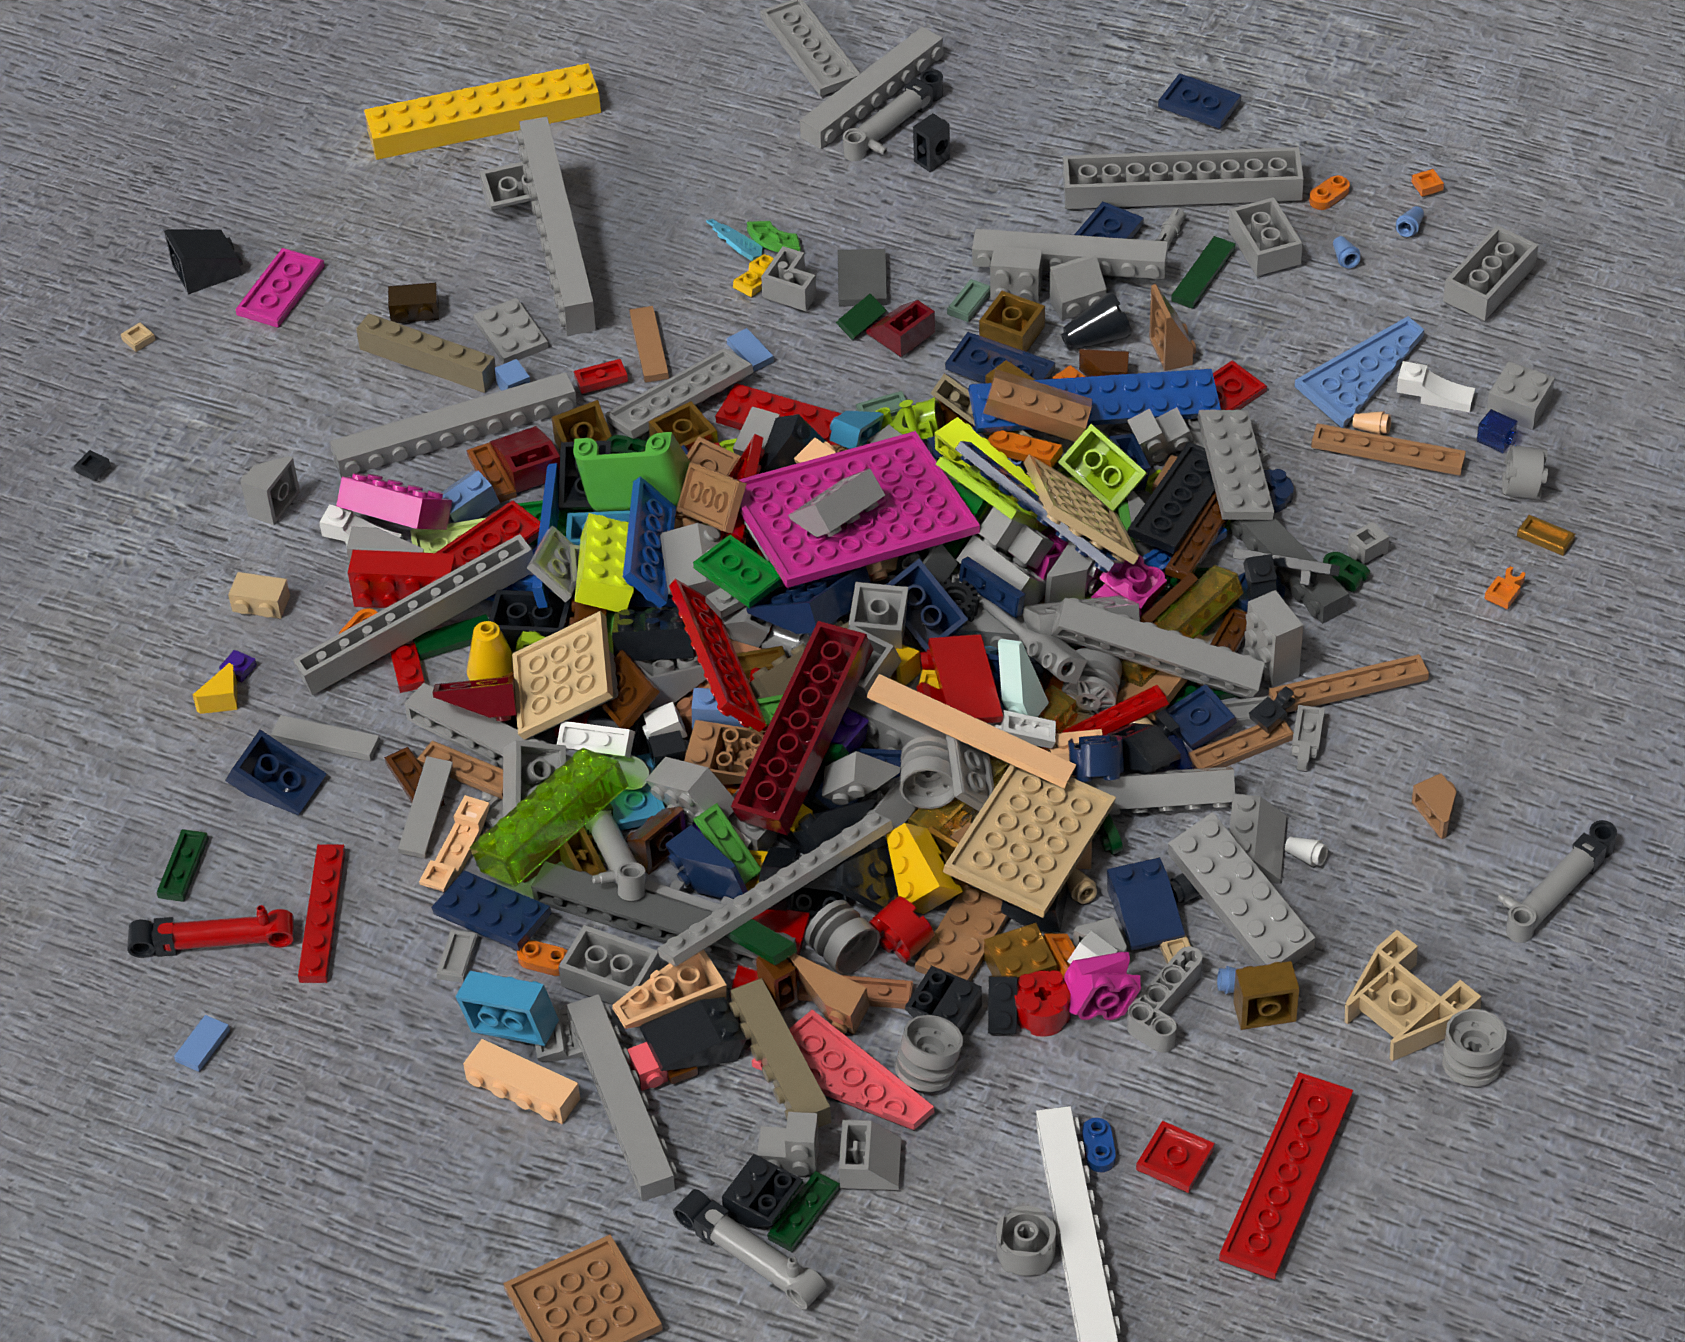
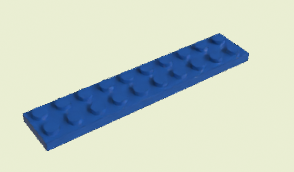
M1212 369L1033 380L1091 398L1092 408L1087 426L1090 424L1128 423L1127 420L1148 409L1151 410L1154 418H1157L1177 407L1183 419H1196L1199 410H1221ZM992 383L969 385L968 392L976 433L1001 430H1032V428L983 413Z

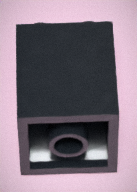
M168 229L164 231L172 267L188 294L242 276L240 266L243 265L241 256L238 251L234 252L231 238H226L222 230Z

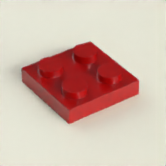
M1162 1120L1136 1163V1170L1189 1193L1213 1153L1215 1143Z

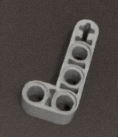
M1190 946L1180 949L1128 1008L1127 1030L1129 1034L1155 1051L1165 1053L1175 1047L1176 1022L1168 1014L1200 979L1202 970V953L1200 950Z

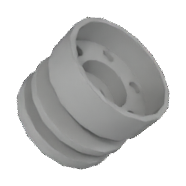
M1084 647L1079 648L1076 652L1087 660L1077 684L1063 682L1061 700L1072 712L1091 717L1116 705L1118 686L1120 685L1122 675V663L1116 656ZM1072 662L1066 667L1067 672L1070 671Z
M923 736L909 741L903 747L900 757V792L909 804L918 808L934 809L950 803L955 797L946 740L940 737Z
M836 900L822 908L811 920L806 929L805 940L806 944L814 949L818 955L824 957L825 962L837 973L847 975L861 968L871 958L879 945L880 934L848 902Z
M1480 1009L1462 1010L1453 1015L1447 1023L1442 1056V1066L1445 1073L1452 1080L1466 1086L1477 1087L1487 1085L1496 1080L1502 1070L1507 1030L1503 1022L1496 1015Z
M922 1015L909 1020L904 1028L901 1046L895 1061V1071L899 1079L907 1086L919 1091L934 1092L948 1087L953 1080L956 1061L959 1058L963 1045L961 1032L952 1022L939 1016Z

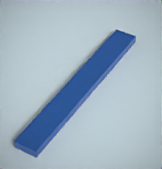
M557 463L548 464L537 548L546 531L552 526L557 529L560 472ZM534 575L532 590L537 607H548L550 588Z

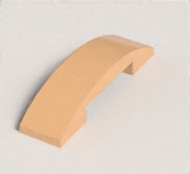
M466 795L463 797L453 816L455 824L436 860H430L419 881L420 885L445 892L458 878L479 839L490 807L489 802Z

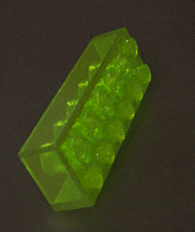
M581 748L575 752L566 763L557 768L549 778L538 785L531 794L520 801L514 809L501 818L497 824L480 836L469 847L480 871L515 887L519 885L629 786L618 760L586 748Z

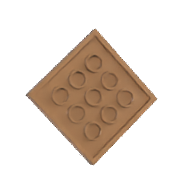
M611 1234L503 1283L505 1292L533 1342H638L663 1330L662 1323Z

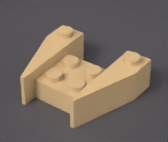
M1398 930L1377 946L1345 1003L1346 1024H1349L1363 1012L1394 1037L1390 1042V1059L1392 1061L1445 1039L1446 1027L1450 1018L1462 1010L1480 1009L1482 997L1461 980L1442 996H1439L1409 972L1417 965L1418 946Z

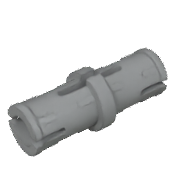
M1179 208L1172 210L1168 220L1163 222L1161 232L1155 240L1167 241V249L1173 238L1178 236L1180 226L1186 218L1183 210H1180L1176 216Z

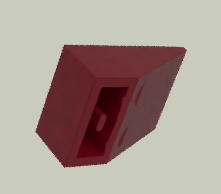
M537 426L490 441L516 493L544 484L548 464L557 463L560 472V455L552 441Z

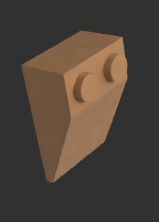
M1156 284L1151 285L1149 338L1164 371L1193 365V354H1196V346L1194 341L1188 337L1186 324H1182L1178 314Z
M795 953L791 955L789 959L793 966L796 967L797 981L824 1017L841 1033L849 1032L854 1035L870 1007L866 987Z

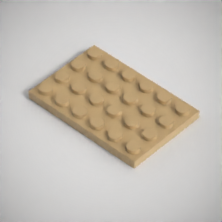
M1029 454L1024 461V465L1028 471L1027 474L1031 478V483L1035 486V491L1039 495V500L1043 503V508L1047 512V517L1056 524L1060 525L1061 522L1069 526L1068 529L1078 537H1082V535L1091 539L1090 543L1098 549L1103 550L1105 547L1112 552L1111 555L1120 562L1124 563L1126 560L1134 564L1139 555L1116 510L1113 512L1087 488Z
M1010 764L945 863L943 872L1043 918L1114 806L1116 797L1072 777L1064 789Z

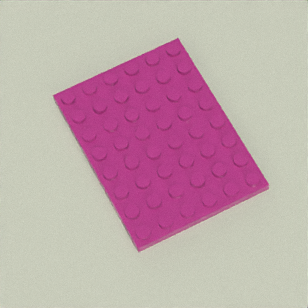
M916 431L739 479V481L747 483L739 512L787 588L980 532V524L943 470L936 465V460ZM869 468L885 494L884 497L877 501L879 504L877 507L868 512L861 511L859 519L848 525L846 522L840 525L842 530L830 537L827 534L816 537L793 522L788 516L840 480Z

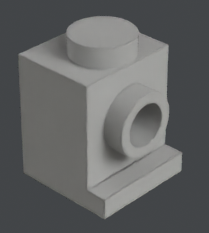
M1372 521L1349 534L1348 554L1352 559H1359L1364 564L1381 554L1385 556L1388 554L1389 536Z

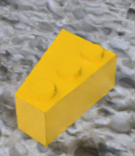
M903 823L886 834L898 896L911 902L916 907L914 912L925 914L963 892L960 885L955 884L951 875L943 872L944 863L940 857L942 853L928 828Z

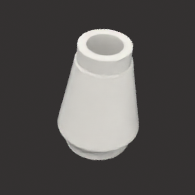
M1290 836L1285 844V852L1314 867L1316 865H1323L1328 854V846L1323 844L1321 840Z

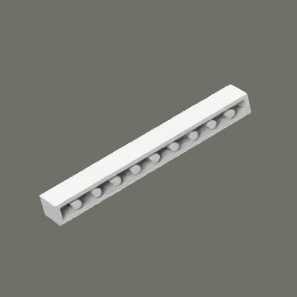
M1071 1106L1037 1110L1036 1129L1077 1341L1118 1342L1116 1334H1120V1323L1118 1316L1112 1315L1111 1308H1115L1113 1290H1107L1106 1283H1110L1108 1265H1102L1101 1258L1105 1257L1103 1240H1097L1096 1233L1100 1232L1099 1219L1097 1214L1092 1215L1091 1208L1095 1207L1093 1190H1087L1086 1183H1090L1088 1166H1082L1081 1159L1085 1158L1083 1141H1077L1076 1135L1080 1134L1078 1117L1072 1116Z

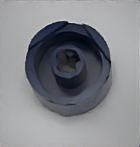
M1093 735L1079 737V743H1074L1073 739L1068 740L1069 761L1076 764L1072 775L1081 782L1092 781V777L1103 776L1104 780L1120 779V773L1124 772L1123 738L1116 736L1117 741H1110V735Z

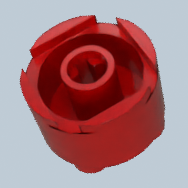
M898 896L875 915L869 923L879 931L881 937L879 944L888 953L893 950L903 963H907L931 941L935 934L927 919L923 915L919 918L914 912L916 907L907 899Z
M1036 971L1023 974L1018 979L1017 996H1015L1017 1024L1022 1029L1024 1027L1031 1031L1032 1035L1040 1037L1055 1035L1070 1020L1071 1012H1069L1071 993L1063 975L1059 971Z

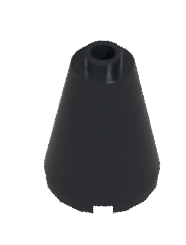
M1112 291L1106 293L1063 327L1064 333L1061 334V337L1066 347L1071 346L1074 350L1131 336L1132 331L1127 316L1119 308L1120 302Z

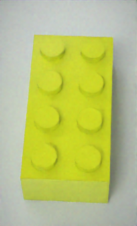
M588 514L580 538L574 602L615 612L628 608L634 591V586L628 585L623 578L629 522L607 518L603 515Z

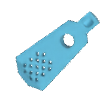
M714 219L706 220V223L712 226L713 230L718 233L717 236L726 240L728 245L744 257L753 261L762 255L763 246L725 224H720Z

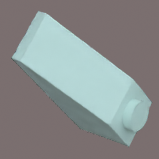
M1000 639L998 641L1001 695L1006 711L1038 717L1049 702L1021 641Z

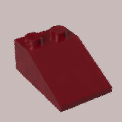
M514 676L434 685L433 698L488 718L495 717L496 721L511 720V716L516 715Z

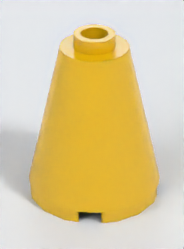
M484 621L474 628L466 670L469 680L502 677L514 671L513 652L499 626L494 622Z

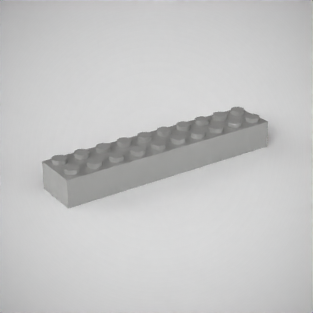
M542 117L519 121L520 131L516 132L518 145L520 146L518 147L520 161H523V164H525L522 165L524 178L527 179V182H530L527 183L528 195L534 200L531 201L533 215H536L537 232L543 237L540 238L542 252H545L544 258L546 269L550 273L551 289H554L555 293L554 301L556 308L559 310L560 326L565 327L567 336L596 331L593 299L548 118Z
M1299 147L1063 156L1065 209L1097 208L1102 201L1116 207L1244 203L1257 202L1272 197L1276 201L1302 200L1303 172Z

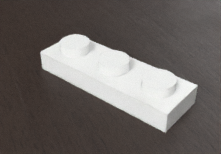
M563 721L560 724L557 745H565L567 750L630 758L635 731Z

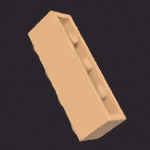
M484 1039L480 1040L463 1063L466 1080L475 1087L481 1086L499 1098H507L515 1102L522 1109H530L537 1112L548 1121L554 1120L563 1124L580 1101L577 1082Z

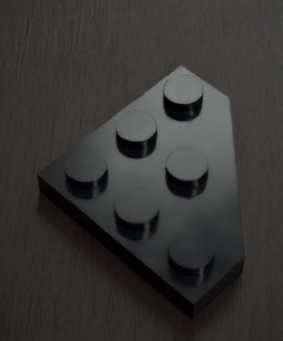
M888 844L839 866L836 874L835 891L878 913L892 900L897 898L898 891Z

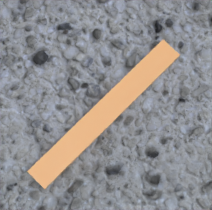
M878 675L868 691L867 698L1064 789L1075 770L1076 764L883 675Z

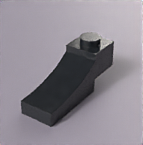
M1272 554L1246 558L1243 565L1248 586L1246 590L1248 601L1274 590L1277 591V578Z

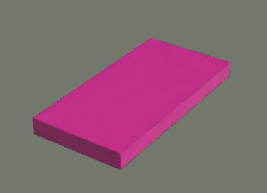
M282 248L235 309L236 315L279 328L324 268V260Z

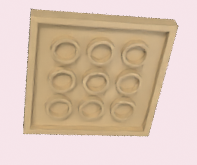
M601 611L512 653L518 735L524 740L613 698L606 616Z

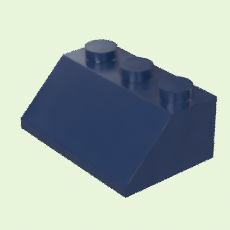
M920 558L886 584L908 587L905 627L925 652L929 649V638L954 636L968 621V618Z

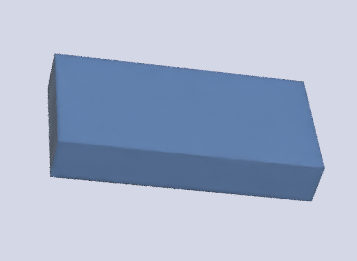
M747 328L727 338V345L739 357L751 363L754 372L774 362V356Z
M205 1015L175 1054V1062L200 1072L229 1033V1025Z

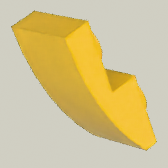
M763 254L749 263V271L733 280V288L750 297L756 295L762 290L761 276L774 258Z

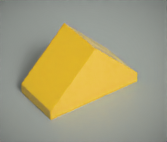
M228 663L193 694L198 713L238 710L237 679L231 663Z

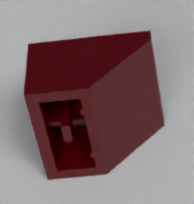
M915 300L899 306L866 331L869 336L902 357L935 333V311L919 300Z

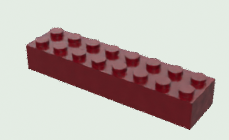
M821 621L817 622L731 805L739 821L781 834H789L874 650L865 633Z

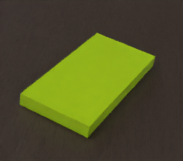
M943 456L936 462L937 466L1011 520L1032 528L1038 521L1036 517L966 466Z

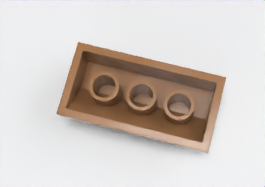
M996 369L983 413L1076 442L1086 429L1092 408V399Z

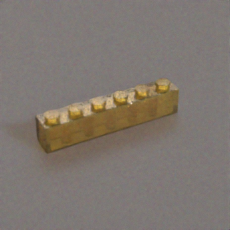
M1214 565L1152 623L1157 625L1158 628L1167 631H1178L1182 636L1195 639L1243 594L1238 573ZM1119 658L1122 663L1121 679L1139 687H1143L1159 672V670Z

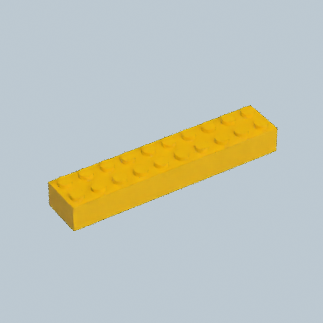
M589 63L384 106H376L364 109L373 151L376 160L517 131L520 130L519 121L547 117L549 124L599 114L601 113L599 91Z

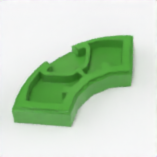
M771 221L747 222L746 229L748 234L756 243L764 248L779 252L782 246L797 251L801 250L796 233L780 231L772 225Z

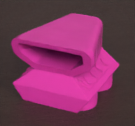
M1138 554L1139 557L1134 564L1125 560L1119 572H1103L1099 579L1105 584L1091 598L1117 595L1125 597L1139 604L1140 619L1152 608L1157 596L1166 586L1167 580L1159 568L1148 567L1144 564L1142 556Z
M1118 952L1073 960L1064 975L1065 982L1071 993L1069 1012L1078 1015L1082 1020H1090L1097 1015H1102L1105 1020H1114L1124 1016L1141 990L1140 975L1127 974L1130 962L1129 952Z

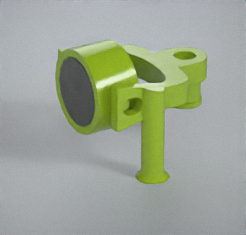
M934 397L926 401L917 402L912 406L913 400L908 399L899 403L902 409L898 411L896 416H891V411L888 407L880 408L875 412L884 414L881 430L890 425L902 435L916 431L921 439H927L935 436V432L944 426L940 402Z

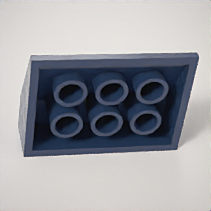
M862 566L789 588L784 585L770 592L751 608L747 607V613L795 634L808 633V636H811L818 621L833 625L838 622V618L851 613L855 583H871L867 567Z

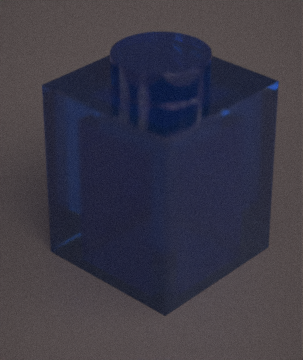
M1491 409L1478 425L1477 442L1504 453L1509 445L1515 444L1519 433L1516 432L1518 421Z

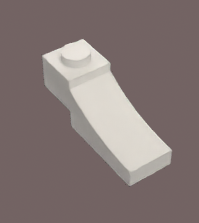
M1405 361L1402 362L1397 383L1398 393L1420 396V404L1470 412L1475 388L1456 384L1432 373L1427 369V365Z
M330 504L319 522L322 536L345 541L346 547L352 526L377 527L403 539L400 533L378 527L355 515L351 510Z
M1004 710L1002 722L987 723L1035 746L1053 748L1055 744L1056 721Z

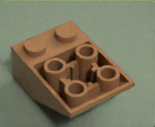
M695 720L684 761L708 767L723 785L742 783L766 731L761 730V732H758L755 729L750 730L744 727Z

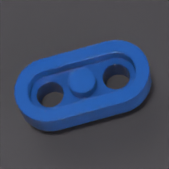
M1102 1118L1087 1120L1082 1127V1139L1087 1165L1095 1172H1107L1114 1167L1116 1158L1111 1126ZM1103 1152L1105 1155H1098L1097 1153Z

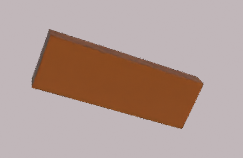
M490 442L467 450V456L475 471H479L492 485L500 503L517 497L516 490Z

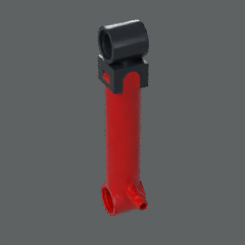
M259 905L257 907V916L188 922H174L173 917L154 918V923L149 920L139 919L129 924L127 951L134 957L146 958L153 955L155 951L157 957L177 956V950L261 943H267L278 948L287 947L293 942L294 916L290 911L284 909H276L268 913L265 906Z

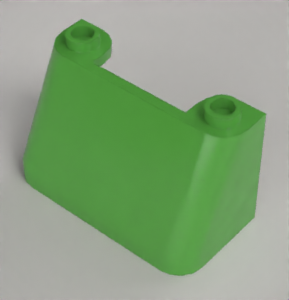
M672 432L652 435L647 440L645 452L599 455V446L595 440L591 438L574 440L573 452L587 500L595 511L630 510L633 481L640 476L677 507L690 460Z

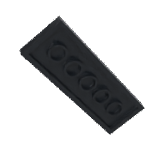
M1191 442L1187 443L1128 527L1127 533L1129 537L1172 554L1176 552L1215 492L1204 447Z

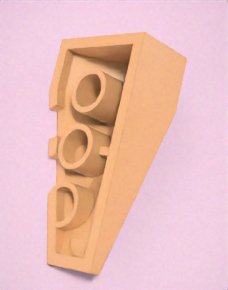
M703 949L676 967L668 963L660 971H654L650 975L649 980L641 986L634 987L614 1003L613 1010L625 1029L639 1027L698 1000L725 997L726 999L727 984Z

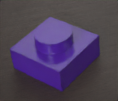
M233 650L219 666V669L221 670L228 663H231L234 667L237 681L242 683L257 664L255 658Z

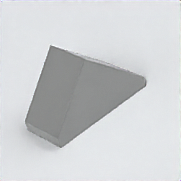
M1114 917L1076 926L1074 929L1075 948L1090 931H1093L1117 949V953L1127 952V946Z

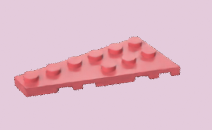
M813 1009L789 1028L825 1096L912 1130L918 1128L934 1114L933 1105ZM755 1058L752 1060V1067L762 1071L763 1064L761 1060L756 1061Z

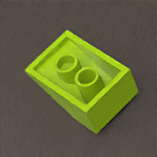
M1093 424L1089 425L1058 461L1061 466L1113 512L1148 474Z

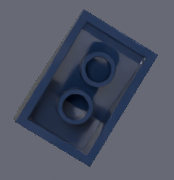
M260 729L225 781L249 797L299 815L327 773Z
M692 825L665 844L670 853L668 859L674 868L679 870L676 875L681 882H684L685 887L690 885L697 893L719 898L726 896L734 899L748 892L736 865Z
M1160 857L1107 869V892L1131 950L1185 937L1169 877Z

